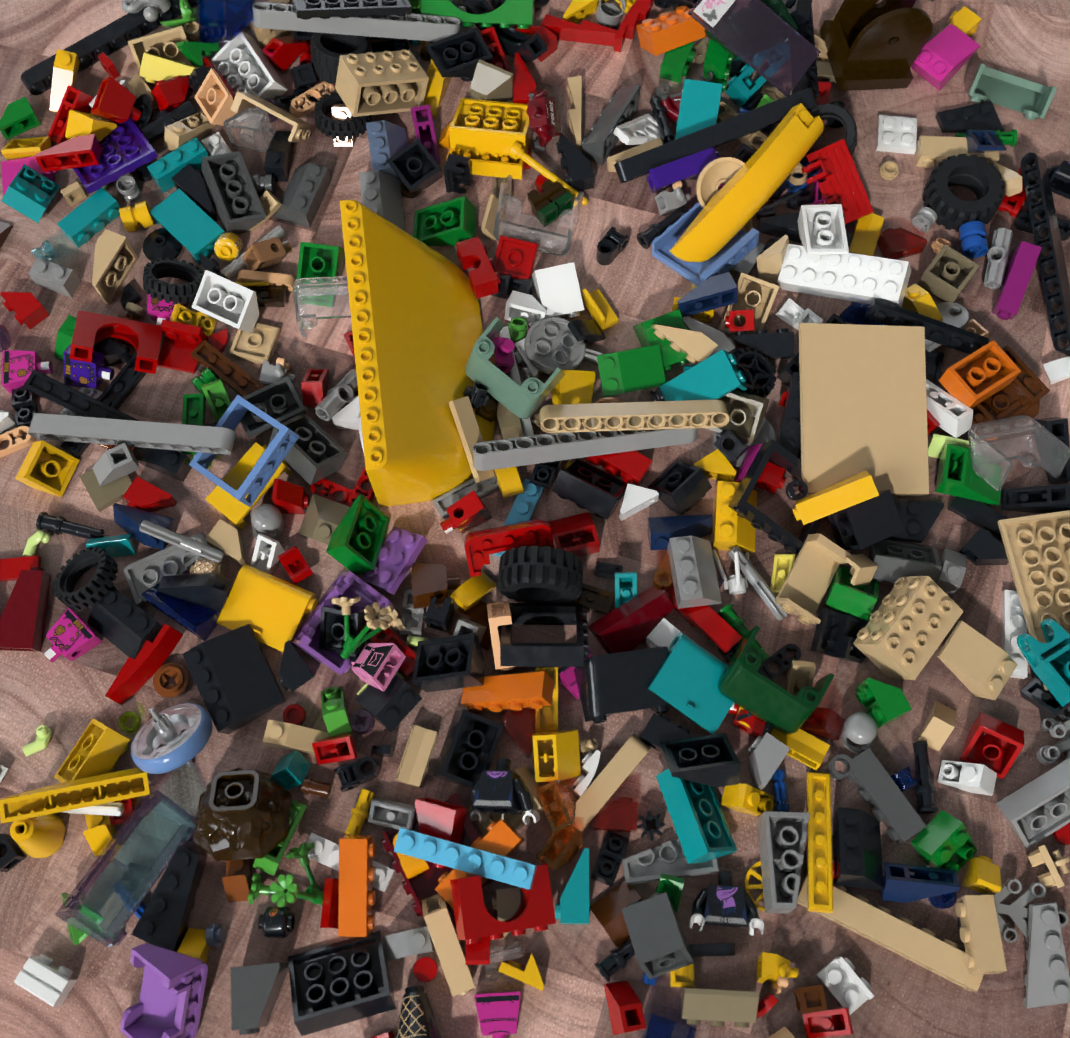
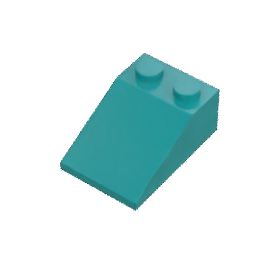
M584 848L560 897V903H555V919H560V925H589V848Z

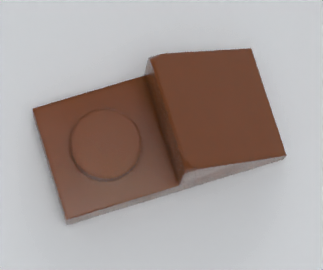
M251 859L226 861V877H222L228 903L248 901V894L252 891Z

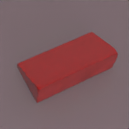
M326 878L320 928L338 929L339 879Z

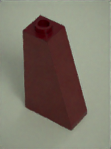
M30 567V570H21L0 617V650L41 652L51 575L44 572L43 568Z
M650 587L593 622L588 628L607 654L633 651L675 607L670 601L671 596L664 589L658 590Z

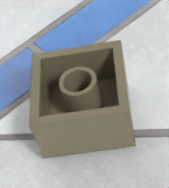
M945 244L925 270L917 285L944 302L954 303L972 280L980 265Z

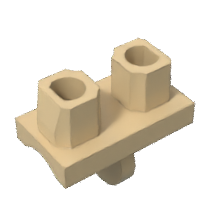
M1045 844L1037 846L1038 849L1027 855L1032 867L1043 863L1046 864L1049 872L1037 876L1045 888L1065 886L1056 867L1059 866L1063 874L1069 873L1070 871L1066 863L1070 862V856L1063 858L1058 849L1052 852L1056 861H1052Z

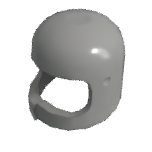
M599 0L596 9L597 22L602 26L614 28L619 24L623 16L625 0H619L622 3V11L612 3L601 4L602 0Z
M262 504L254 509L251 516L254 537L256 539L258 537L257 530L262 533L275 532V535L270 538L278 539L284 531V520L281 511L272 504Z
M864 712L851 714L840 729V738L843 745L853 753L865 751L876 737L878 731L877 724L869 714ZM847 738L850 739V740H851L852 742H854V743L863 744V745H865V746H863V747H854V746H851V745L847 742Z

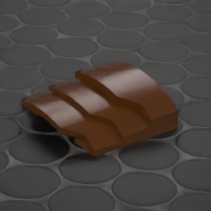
M1008 345L1002 348V350L1017 365L1021 372L1011 384L971 408L974 410L972 427L983 440L990 436L1006 439L1039 414L1040 399L1050 392L1046 385Z

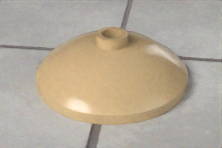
M721 157L709 162L702 169L696 183V195L702 208L705 207L713 195L719 192V185L722 183L725 185L745 164L744 162L732 157Z

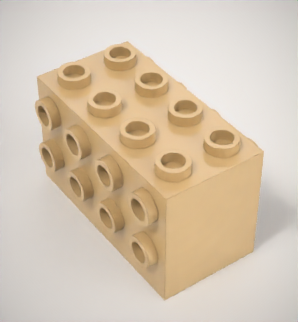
M410 50L340 55L335 89L353 117L411 111L412 107L423 106L429 77Z
M905 576L899 578L894 583L895 587L890 594L883 598L879 609L870 616L868 624L858 632L857 639L853 643L888 678L915 680L964 612L929 576Z

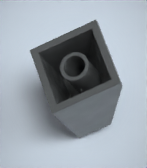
M667 892L655 893L649 899L641 902H632L622 909L638 964L649 979L695 963L673 903Z
M288 963L231 967L232 1030H239V1035L260 1032V1027L268 1025L289 970Z

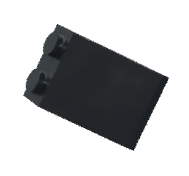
M890 489L878 491L879 496L827 516L839 547L845 551L864 549L905 530L903 519L898 513L895 498L891 494Z

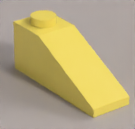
M144 52L139 76L144 77V81L155 83V81L172 79L176 76H188L195 68L199 67Z

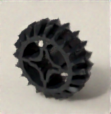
M749 347L740 348L732 352L738 362L736 364L738 371L741 370L746 378L744 384L747 388L745 391L740 388L735 390L763 398L769 395L777 379L774 376L777 370L772 369L774 363H769V356L764 357L763 351L757 353L756 347L751 350Z

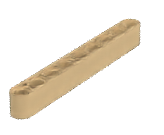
M718 399L545 405L539 412L540 426L546 433L719 428L727 425L730 420L725 402Z

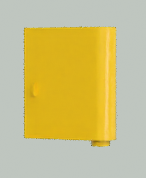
M244 564L238 572L216 623L231 630L249 624L257 641L283 652L285 642L288 640L290 642L293 641L304 613H308L310 610L313 611L317 606L318 599H316V594Z

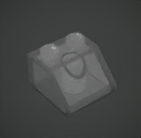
M248 107L224 120V126L232 147L260 152L267 151L274 136L267 111L261 108Z

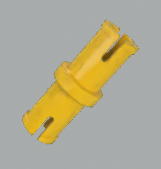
M365 789L360 790L355 808H352L350 812L352 816L345 831L346 835L359 836L365 819H368V810L375 793H370V791Z

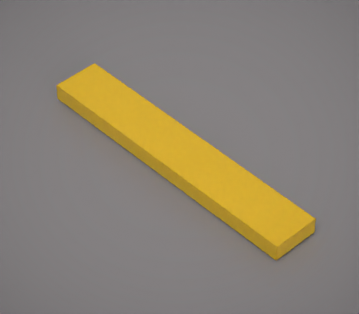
M807 772L806 808L807 813H810L809 821L807 822L808 911L833 913L830 774Z

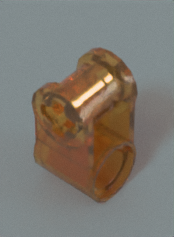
M668 552L654 574L653 587L658 590L664 589L667 591L673 585ZM663 577L667 579L663 583L659 581L660 579H663Z

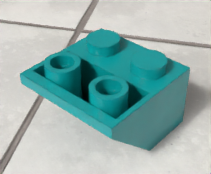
M24 164L9 185L1 201L38 223L60 186Z

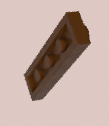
M205 340L190 353L193 359L205 368H208L217 378L221 379L242 397L264 387Z

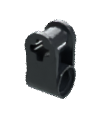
M611 227L597 245V262L601 265L611 264L618 254L625 249L630 237L622 235L616 231L615 227Z
M363 757L335 768L334 772L338 774L342 785L340 788L341 792H346L377 778L381 769L379 763L373 758ZM367 763H373L374 768L372 772L365 774L364 766Z

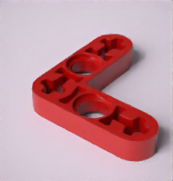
M364 467L353 490L324 478L310 486L312 494L349 507L352 506L360 493L370 502L375 495L373 488L370 490L362 489V484L365 481H370L366 467ZM323 485L325 490L330 491L329 495L324 490H320L318 492L316 487H321ZM339 491L344 492L345 497L343 500L336 501L334 499L335 493Z

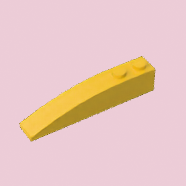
M137 767L71 780L0 798L1 824L150 795L148 775Z

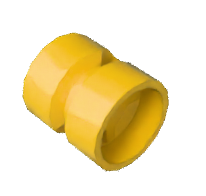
M146 200L135 203L133 208L130 205L119 208L123 225L128 233L139 230L140 226L147 228L155 225L149 213L151 210Z

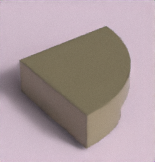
M705 37L693 47V51H696V63L702 64L705 60L710 38Z

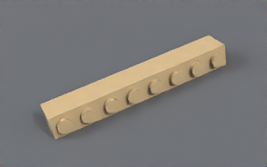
M805 874L799 885L797 903L808 909L807 874ZM833 884V913L815 912L969 991L978 992L984 974L969 975V970L964 963L965 952L958 949V944L944 939L943 942L935 938L936 934L926 928L919 930L913 927V922L901 916L898 919L890 915L891 911L880 905L876 908L868 904L869 900L858 894H855L854 897L846 893L847 889L843 886Z

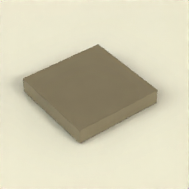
M93 469L79 476L99 512L122 500V496L132 483L129 475H125L101 487Z

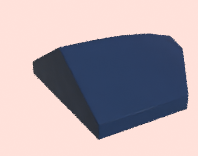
M993 130L966 131L968 153L1007 150L1005 145L995 136V131Z

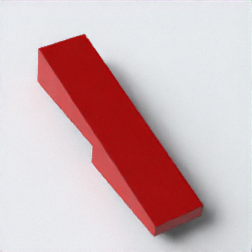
M548 14L545 15L541 26H545L549 31H553L556 34L557 40L613 47L614 38L618 31L584 19L581 25Z

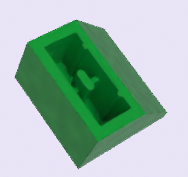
M709 40L705 54L703 76L705 79H709V71H711L713 77L710 82L723 84L722 92H725L734 53L730 52L732 44Z
M871 678L865 679L855 688V696L858 702L864 705L868 712L866 714H869L875 720L877 729L901 718L912 710L900 688Z
M943 810L911 841L918 856L929 867L956 870V873L977 852L963 822Z

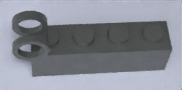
M870 748L853 759L845 754H839L827 763L826 770L832 779L843 780L847 777L850 782L856 784L859 788L858 794L865 802H869L873 808V815L878 821L884 823L887 827L886 832L894 842L897 841L898 844L903 843L927 827ZM835 761H840L845 765V774H841L835 769Z

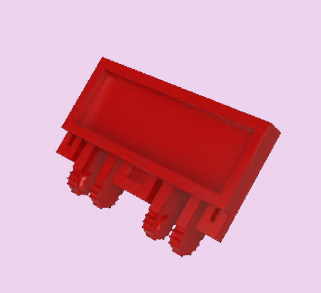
M844 139L806 155L809 165L802 168V172L804 174L809 173L819 167L822 173L806 180L807 185L825 179L818 186L823 199L828 200L818 205L842 204L845 225L874 212Z

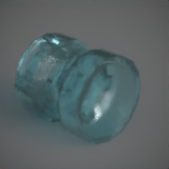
M48 240L44 241L39 248L35 247L30 250L36 259L38 257L49 261L59 257Z

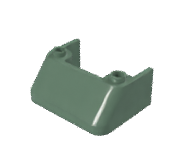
M981 63L977 67L967 95L971 96L969 99L978 103L981 100L991 101L993 104L1026 114L1024 118L1036 121V118L1044 119L1057 87L1041 85L985 67V64Z
M495 317L475 342L466 363L465 372L475 383L484 385L491 396L518 418L528 419L565 374L557 367L545 383L535 377L526 379L521 386L514 382L489 361L495 352V345L492 341L504 327V324Z

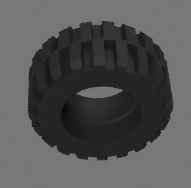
M959 154L958 157L953 155L948 157L947 160L943 159L939 162L938 166H935L924 188L923 205L936 212V224L939 226L942 224L947 230L955 229V232H959L960 226L967 222L981 221L988 224L992 220L1004 198L1005 184L1001 180L1002 175L1000 172L995 170L996 167L992 163H987L986 159L976 158L977 155L972 154L970 156ZM949 186H964L973 191L978 200H961L950 191Z
M548 546L511 548V550L505 551L500 557L498 589L506 598L514 599L518 602L572 603L582 594L584 564L579 556L573 555L570 551H563L560 548L555 549Z

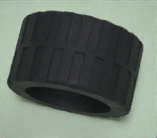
M315 32L311 40V64L314 74L322 81L336 85L340 55L367 53L369 46L367 38L365 36Z
M831 103L821 104L809 110L813 117L819 116L822 120L834 119L842 123L846 130L845 143L850 155H852L855 151V146H857L858 134L854 118L849 114L848 110L840 107V105H833ZM810 148L806 155L813 153L815 151L812 148Z

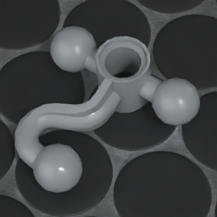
M122 0L121 6L126 13H137L146 7L143 12L144 18L147 21L154 22L158 19V13H164L169 10L171 4L169 0Z

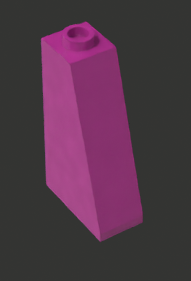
M1021 241L1012 251L1009 265L1005 271L1003 285L1000 287L992 311L998 318L1012 320L1017 315L1042 247Z

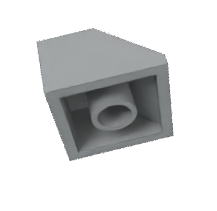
M767 732L763 737L758 735L748 749L751 752L748 757L753 786L759 790H762L767 785L790 750L788 746Z

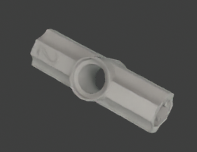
M998 228L994 231L991 248L987 253L988 264L983 283L985 287L998 289L1003 285L1005 270L1009 265L1008 256L1013 236L1012 230Z
M355 369L350 370L335 387L329 389L327 396L315 407L316 415L320 419L329 421L345 403L353 399L354 393L358 390Z

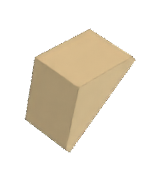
M936 701L917 741L927 742L928 747L937 752L940 751L955 728L957 712Z

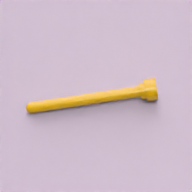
M517 141L508 152L509 156L513 159L520 158L554 184L559 182L566 193L569 191L582 205L588 204V199L525 153V149L522 148L523 145Z

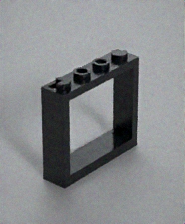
M771 440L763 443L728 507L737 512V516L751 522L754 528L768 534L769 539L782 544L786 551L790 550L796 554L800 552L808 534L816 533L823 518L806 524L799 538H797L747 502L769 459L786 469L798 480H802L801 460L776 441Z
M509 603L512 624L502 625L500 666L584 667V657H588L587 612H583L582 604ZM576 625L577 643H511L512 626Z

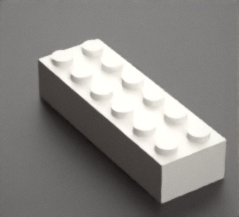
M788 244L777 282L781 289L786 291L871 304L876 298L902 307L911 274V267L908 261L854 253L807 255L803 246Z

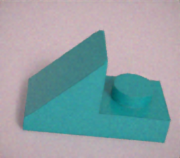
M615 572L613 582L615 609L637 596V572Z

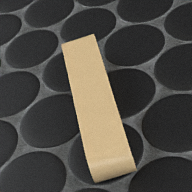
M633 734L562 820L581 835L645 758L651 748Z

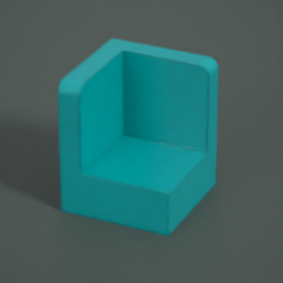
M295 750L280 758L271 776L289 790L303 783L311 764L298 750Z

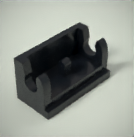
M449 154L443 169L446 192L464 194L466 189L459 188L458 186L460 184L471 185L470 158Z
M433 597L427 612L424 611L423 614L426 625L429 628L448 633L455 614L453 600L446 597L442 608H436L437 597Z

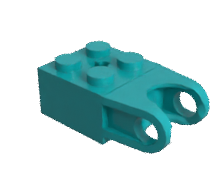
M1047 618L1040 624L1046 643H1041L1027 633H1023L1017 637V644L1032 670L1060 705L1064 707L1070 703V634L1056 621Z

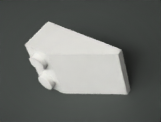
M842 204L801 205L797 222L799 237L806 254H848L849 249Z

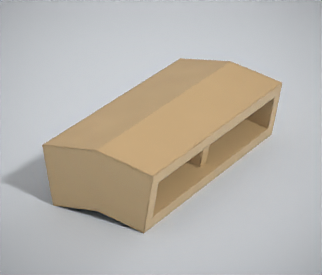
M417 725L412 726L395 781L421 789L438 737L436 731Z

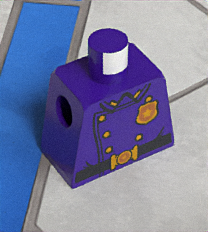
M71 344L63 352L65 385L97 388L104 379H113L114 368L104 366V355L102 353L94 351L92 362L90 363L70 359Z

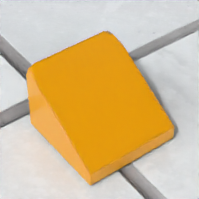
M451 122L442 130L437 143L438 147L450 149L449 127Z

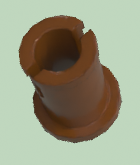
M309 777V779L305 778L302 783L301 792H305V795L310 793L328 798L332 784L312 780V777Z

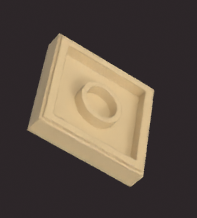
M256 322L252 333L238 329L229 351L230 357L263 364V361L270 362L281 329Z

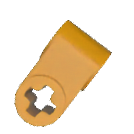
M398 834L395 835V837H394V839H393V846H394V848H395V844H396V841H397ZM396 852L408 879L430 869L426 860Z

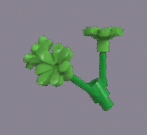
M306 842L302 843L299 848L293 847L289 849L290 853L285 855L287 859L299 858L301 866L305 867L311 883L305 892L298 891L299 885L294 883L295 878L290 874L287 877L283 874L279 875V883L273 882L268 886L262 885L261 874L253 873L252 891L248 894V903L254 904V900H257L260 894L268 896L273 894L271 900L272 902H278V907H285L287 902L294 903L296 898L309 900L315 905L320 904L322 906L323 892L319 890V886L315 881L308 857L310 850L315 847V843L311 842L307 845Z

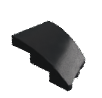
M820 608L818 618L821 622L816 626L811 651L862 664L866 656L853 643L857 639L858 632L869 621L826 608Z

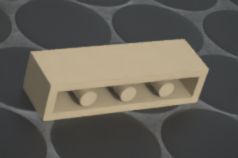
M920 136L916 144V167H935L943 159L947 160L948 157L953 155L958 157L959 154H966V156L971 154L977 155L976 158H984L987 160V163L991 161L997 163L999 151L968 153L966 137Z

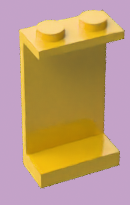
M255 442L222 480L238 490L268 446L265 444L260 446ZM283 460L251 507L240 502L218 485L205 500L242 530L247 525L243 518L274 484V479H278L283 472L289 476L292 472L288 469L289 464Z

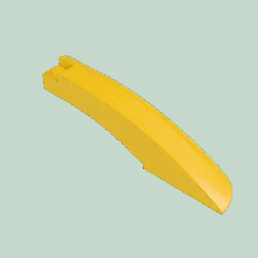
M802 103L792 107L752 157L717 194L713 195L670 249V252L685 262L700 263L714 257L759 211L799 164L824 130L822 119L819 116L813 117Z

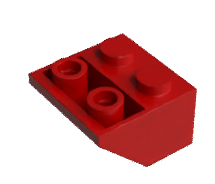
M589 512L547 522L552 530L555 549L560 548L563 551H570L573 555L576 554L579 557L600 551V541Z

